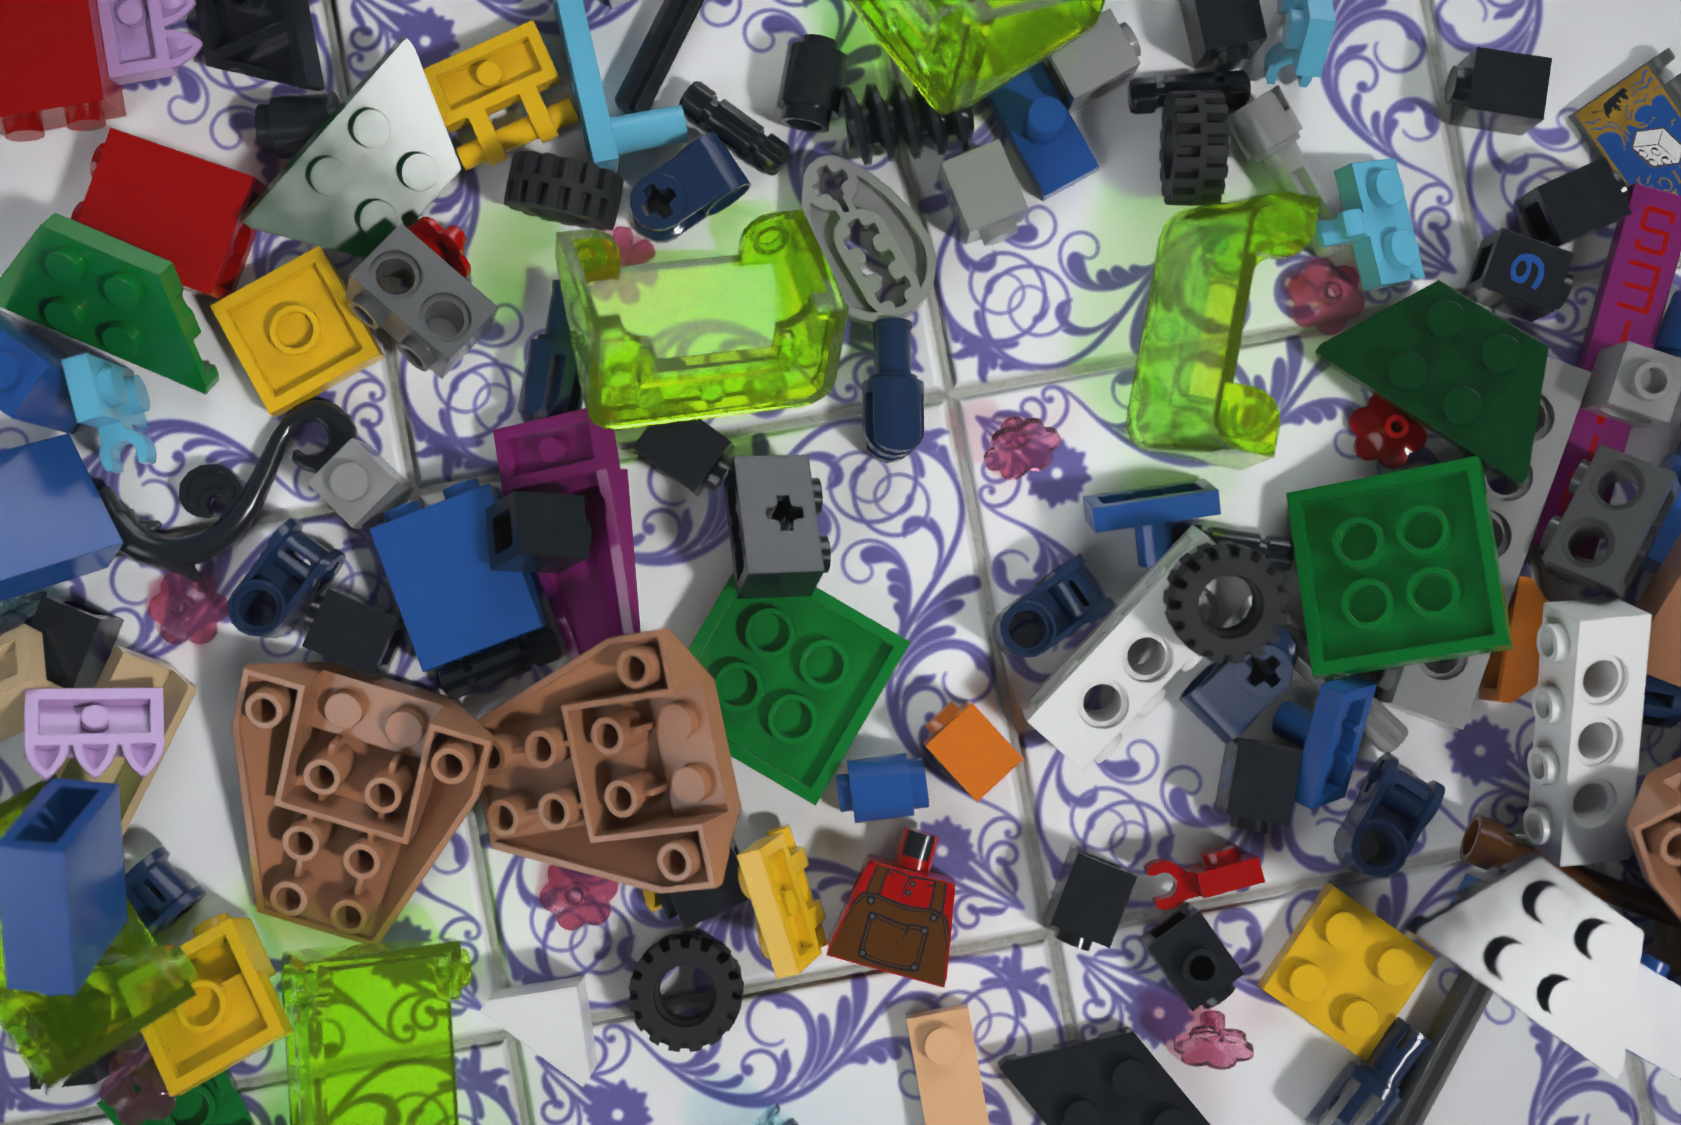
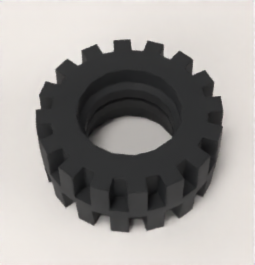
M1183 90L1169 91L1164 101L1165 111H1162L1161 150L1159 151L1161 192L1164 197V203L1167 205H1217L1222 200V194L1225 191V178L1228 175L1227 157H1229L1230 145H1228L1230 124L1227 123L1229 112L1228 105H1225L1226 97L1222 91Z
M516 151L511 162L503 204L510 206L509 208L515 211H522L523 214L537 216L546 221H555L564 225H574L590 230L593 228L599 231H611L615 226L624 179L621 175L614 174V171L599 168L598 165L589 162L583 163L575 158L559 157L556 154L546 152L541 154L536 151Z
M1219 541L1215 545L1205 543L1197 546L1198 551L1192 555L1188 553L1183 555L1179 559L1182 564L1176 571L1171 569L1167 577L1170 584L1168 590H1164L1163 602L1167 607L1165 615L1168 623L1177 637L1191 651L1200 657H1206L1210 662L1222 664L1223 660H1228L1232 664L1245 663L1244 657L1249 655L1256 659L1265 653L1262 648L1268 642L1275 645L1281 637L1277 633L1280 624L1287 625L1289 613L1285 611V604L1290 603L1289 591L1283 586L1285 581L1283 576L1267 558L1243 544ZM1222 576H1236L1243 579L1249 585L1252 594V605L1246 617L1237 625L1229 628H1216L1207 624L1202 618L1199 609L1200 597L1204 588L1214 579Z
M683 931L682 934L677 935L669 934L657 943H653L636 964L628 989L630 990V998L628 1000L630 1012H634L636 1017L635 1024L639 1030H645L650 1035L649 1040L657 1046L661 1042L668 1045V1050L679 1052L681 1048H689L690 1052L700 1051L703 1046L709 1043L712 1046L721 1040L722 1036L727 1031L729 1032L735 1023L741 1009L744 993V981H742L741 976L742 970L738 960L735 961L732 957L731 950L725 944L720 945L714 940L715 937L706 933L704 936L694 934V931ZM682 965L698 967L711 980L714 992L712 1002L700 1014L689 1017L677 1015L664 1004L660 992L661 981L665 974L674 967Z

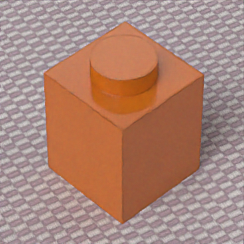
M968 700L960 708L953 701H950L924 725L931 735L922 743L976 802L1023 760L1022 756L977 707Z

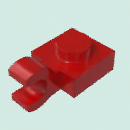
M1236 844L1205 850L1200 853L1202 862L1188 865L1186 869L1164 858L1151 860L1143 866L1145 874L1148 876L1168 873L1173 879V886L1168 893L1152 897L1153 905L1163 910L1173 909L1194 897L1208 898L1265 882L1259 857L1246 850L1239 852Z

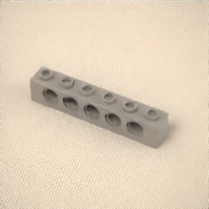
M1549 356L1547 358L1528 482L1521 489L1507 480L1505 490L1498 494L1488 485L1486 478L1488 467L1483 465L1507 608L1592 372ZM1458 449V451L1463 453L1462 459L1471 457L1465 452ZM1491 653L1443 660L1440 667L1434 671L1428 669L1424 663L1376 670L1373 682L1377 683L1376 687H1379L1376 698L1383 705L1442 727L1464 730Z

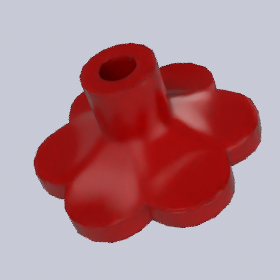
M422 217L415 225L406 227L465 279L469 277L471 266L464 256V245L467 240L464 232L458 226L449 225L443 229L433 218Z
M1374 394L1369 398L1366 407L1356 409L1349 417V428L1356 435L1353 445L1356 455L1364 461L1378 460L1387 469H1396L1403 466L1408 459L1409 453L1421 450L1426 443V432L1418 422ZM1392 423L1395 424L1397 428L1396 432L1392 431L1391 429Z

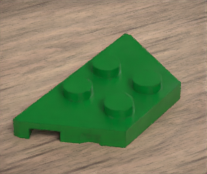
M54 213L38 227L0 277V307L205 395L219 381V373L215 364H203L193 341L201 333L193 310L184 301L183 286L173 262L58 213Z

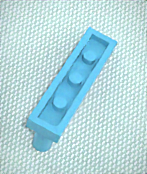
M552 0L589 163L598 165L599 168L614 171V174H617L618 155L688 142L687 124L681 105L609 117L583 0Z

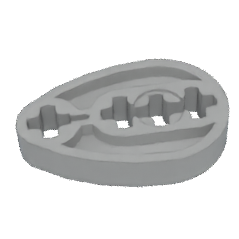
M825 155L816 158L808 165L803 175L801 216L807 252L813 272L825 297L842 316L861 325L872 326V323L874 324L876 320L884 318H908L921 307L928 297L935 277L936 254L928 232L912 209L888 185L868 170L839 156ZM827 172L832 179L844 177L846 181L841 185L842 204L847 212H844L838 201H833L828 193L820 196L816 195L815 191L820 187V174ZM858 225L863 232L871 229L876 231L877 235L872 238L873 251L879 258L889 254L893 259L887 268L890 280L893 284H900L904 281L908 286L903 292L904 305L896 308L890 300L880 303L876 299L882 292L880 279L876 274H869L865 277L860 271L866 266V255L860 247H854L849 250L845 246L851 240L850 228L852 226Z

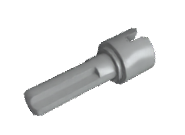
M1279 85L1228 115L1227 123L1230 124V131L1247 161L1254 159L1256 164L1263 161L1315 253L1322 258L1344 248L1347 244L1319 248L1314 223L1336 219L1337 213L1296 143V140L1301 137L1298 132L1303 127Z

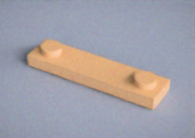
M967 1003L906 1014L925 1125H989Z

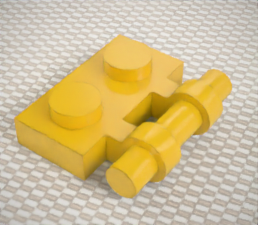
M534 20L423 69L448 132L452 133L471 124L477 136V139L456 148L466 171L488 161L491 166L497 165L509 159L508 152L539 138L542 144L559 137L557 130L579 121L569 97L546 107L540 92L562 83ZM523 101L528 116L496 130L489 115Z
M789 824L768 830L766 832L767 837L760 838L736 855L739 862V884L744 895L751 899L759 923V945L763 955L768 960H771L776 979L800 974L822 954L821 948L828 944L822 926L826 915L821 900L813 898L804 870L809 865L804 847L796 846Z

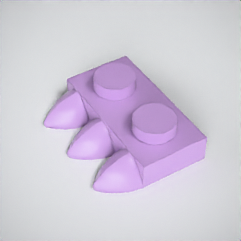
M97 0L109 79L117 85L179 75L178 67L190 61L202 48L203 43L189 33L172 30L171 25L184 19L197 4L196 1Z
M163 688L25 689L24 759H27L34 771L46 781L60 769L66 758H76L84 771L92 778L97 779L110 766L114 757H124L128 765L144 778L157 766L163 756L165 744Z

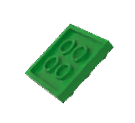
M1479 456L1286 493L1313 677L1325 679L1514 649L1484 470Z
M733 571L688 650L715 680L730 756L816 806L911 642L817 587L812 596L737 599Z

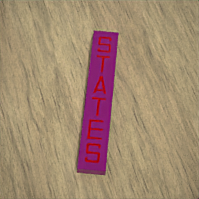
M1638 183L1627 187V204L1632 214L1617 221L1576 367L1592 372L1600 349L1626 341L1654 349L1681 253V195ZM1579 407L1530 545L1540 547L1542 535L1550 520L1555 515L1564 516L1574 496L1569 494V485L1583 459L1592 461L1600 444L1624 453L1631 430L1630 425L1581 410ZM1615 483L1609 486L1604 493L1603 501L1610 504ZM1592 537L1580 542L1575 549L1574 557L1583 560H1594L1600 538Z

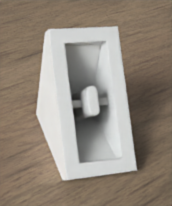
M585 975L501 988L480 1009L482 1014L581 1087L589 1080L598 1064Z

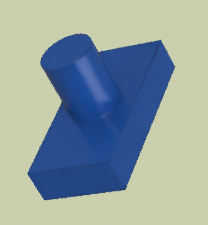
M1040 59L985 88L983 95L1042 201L1097 172L1099 164Z
M1205 478L1083 496L1085 521L1095 533L1134 527L1138 565L1145 568H1152L1174 544L1173 521L1221 514L1219 490Z
M1353 674L1322 683L1314 711L1292 700L1284 702L1279 707L1272 723L1273 733L1304 748L1294 796L1295 802L1312 810L1345 797L1377 683Z

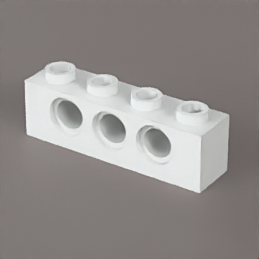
M1193 524L1020 706L1026 721L1081 771H1084L1093 760L1096 763L1106 760L1119 746L1123 737L1120 732L1136 715L1140 718L1145 717L1159 705L1166 694L1164 686L1180 669L1184 672L1189 671L1203 659V656L1200 657L1191 651L1174 633L1165 615L1167 607L1163 602L1164 590H1168L1170 584L1167 577L1171 569L1176 571L1182 564L1179 559L1186 553L1192 555L1197 552V546L1205 543L1216 544ZM1236 576L1216 578L1204 588L1200 597L1199 609L1202 618L1209 625L1220 628L1224 623L1232 625L1241 619L1252 605L1249 585L1243 579ZM1146 637L1156 639L1157 651L1150 661L1140 665L1128 662V651L1135 641ZM1099 684H1107L1114 687L1113 699L1106 707L1099 710H1091L1083 706L1084 697L1090 688Z
M1615 597L1544 602L1542 626L1538 630L1536 639L1540 658L1538 684L1532 696L1535 724L1533 748L1530 750L1527 759L1530 774L1528 808L1523 816V828L1526 835V843L1559 867L1630 859L1631 840L1625 822L1634 804L1652 614Z

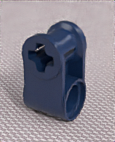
M710 132L688 144L673 159L636 183L630 195V208L633 213L634 223L641 235L655 243H667L677 239L708 216L715 215L732 205L750 189L752 184L717 133ZM657 199L662 205L670 204L671 215L663 219L657 212L650 214L648 203L651 200Z
M296 518L288 519L269 538L258 560L238 587L232 592L228 601V615L231 623L238 631L249 636L279 638L287 635L296 627L313 600L334 580L345 561V554L339 549L329 551L302 531L303 525ZM295 552H297L302 557L307 559L311 564L308 565L303 560L298 558L295 555ZM269 592L277 603V613L269 624L261 627L254 619L253 605L261 595Z
M1081 553L1041 578L1034 584L1035 587L1007 605L996 615L993 623V638L997 647L1004 654L1014 658L1038 656L1045 653L1067 636L1074 635L1089 626L1116 606L1111 597L1102 596L1084 570L1083 565L1086 560ZM1018 612L1030 614L1039 626L1037 640L1027 648L1017 645L1009 634L1010 621Z
M1280 626L1277 633L1281 637L1275 645L1271 642L1264 645L1262 648L1265 653L1258 657L1261 660H1265L1272 655L1278 659L1277 666L1270 661L1260 666L1255 662V658L1252 655L1244 657L1245 663L1232 664L1228 660H1223L1222 664L1212 662L1193 679L1179 697V700L1225 744L1239 736L1257 718L1260 712L1284 692L1291 683L1298 649L1296 641L1290 632Z
M1389 752L1384 753L1365 776L1359 790V795L1336 832L1334 852L1338 861L1351 871L1376 878L1388 877L1397 873L1405 864L1406 858L1422 830L1438 811L1445 794V787L1435 780L1428 783L1400 767L1399 759ZM1374 830L1381 840V850L1374 861L1366 863L1362 860L1359 853V844L1361 838L1367 832Z
M162 846L151 852L125 875L128 917L127 922L123 926L126 935L125 941L121 948L111 944L97 965L116 964L143 951L163 931L184 917L205 896L206 892L201 886L192 887L168 861L170 853L165 847Z

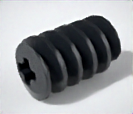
M966 70L963 74L960 89L957 88L950 73H941L935 93H933L924 76L915 78L911 96H908L900 80H891L887 99L883 100L874 83L866 84L862 103H858L850 87H842L849 150L856 149L865 166L871 165L875 146L879 145L884 150L889 162L896 161L900 142H906L914 159L921 158L924 140L929 138L938 155H945L948 139L951 135L956 136L963 152L970 151L974 133V114L970 83Z

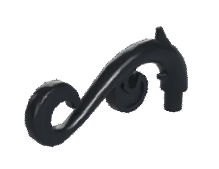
M323 400L306 401L294 407L280 421L271 434L246 484L232 469L220 464L200 465L189 471L179 485V500L187 512L198 518L211 519L214 516L211 509V499L218 496L226 504L225 510L218 521L199 533L179 537L159 534L155 532L162 527L159 520L144 521L138 518L133 509L126 510L111 486L98 490L123 541L119 551L136 563L177 573L194 582L200 581L202 576L195 565L207 562L229 549L247 532L261 512L286 447L294 432L304 424L319 422L325 427L329 438L328 444L323 451L318 454L308 455L296 449L292 453L294 464L305 471L316 474L351 438L358 440L357 427L351 416L338 405Z

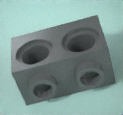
M402 223L349 275L345 296L350 300L349 307L358 319L372 329L383 328L399 342V351L413 366L425 372L430 369L441 379L491 328L499 309L497 305ZM387 276L397 277L406 283L409 291L400 295L385 292L378 285L377 281ZM432 318H444L455 326L458 333L451 337L438 336L428 328L426 321Z
M1600 444L1593 460L1583 459L1574 472L1569 485V494L1574 496L1564 516L1555 515L1548 523L1542 535L1539 548L1545 551L1542 560L1550 573L1607 597H1615L1624 601L1681 492L1677 474ZM1627 481L1638 486L1635 497L1625 504L1611 505L1603 501L1607 488L1616 482ZM1598 537L1608 542V549L1599 560L1584 563L1574 559L1575 549L1583 540Z

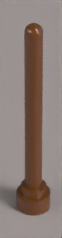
M1475 815L1466 828L1460 846V860L1484 870H1489L1492 866L1500 869V867L1522 854L1531 852L1547 860L1600 900L1681 930V922L1656 893L1581 865L1559 867L1535 848L1515 841L1514 834L1506 831L1504 823L1483 815Z

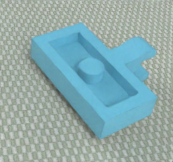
M1277 0V13L1285 15L1286 18L1282 42L1271 47L1264 59L1267 84H1275L1278 71L1285 65L1293 64L1299 87L1306 88L1313 77H1321L1336 24L1332 0Z
M1396 159L1350 163L1335 170L1334 174L1344 211L1337 213L1336 219L1314 223L1319 248L1352 243L1363 291L1407 285L1425 278L1419 255V246L1414 235L1404 195V186L1399 175Z
M89 353L61 359L77 423L97 428L101 444L99 456L105 470L116 474L124 472L120 454L122 449L129 444L134 445L139 463L146 465L156 463L157 452L154 443L148 436L140 433L141 431L149 430L144 412L150 409L148 391L141 377L134 375V371Z

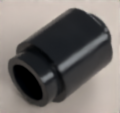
M805 34L802 36L801 42H794L788 45L777 100V106L782 109L780 122L785 126L805 132L825 133L829 131L831 119L838 117L842 87L844 86L849 58L844 52L838 50L839 43L836 40L823 35Z
M334 91L279 95L272 96L269 103L258 104L255 110V129L263 153H277L280 159H292L341 104L337 94Z

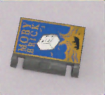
M1667 48L1572 113L1569 118L1597 158L1606 157L1611 170H1615L1621 175L1627 187L1638 183L1681 195V73L1665 84L1656 73L1676 58L1670 48Z

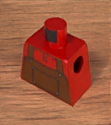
M903 826L894 860L873 854L867 855L829 936L827 956L942 988L945 987L955 898V881L951 876L931 871L939 836Z

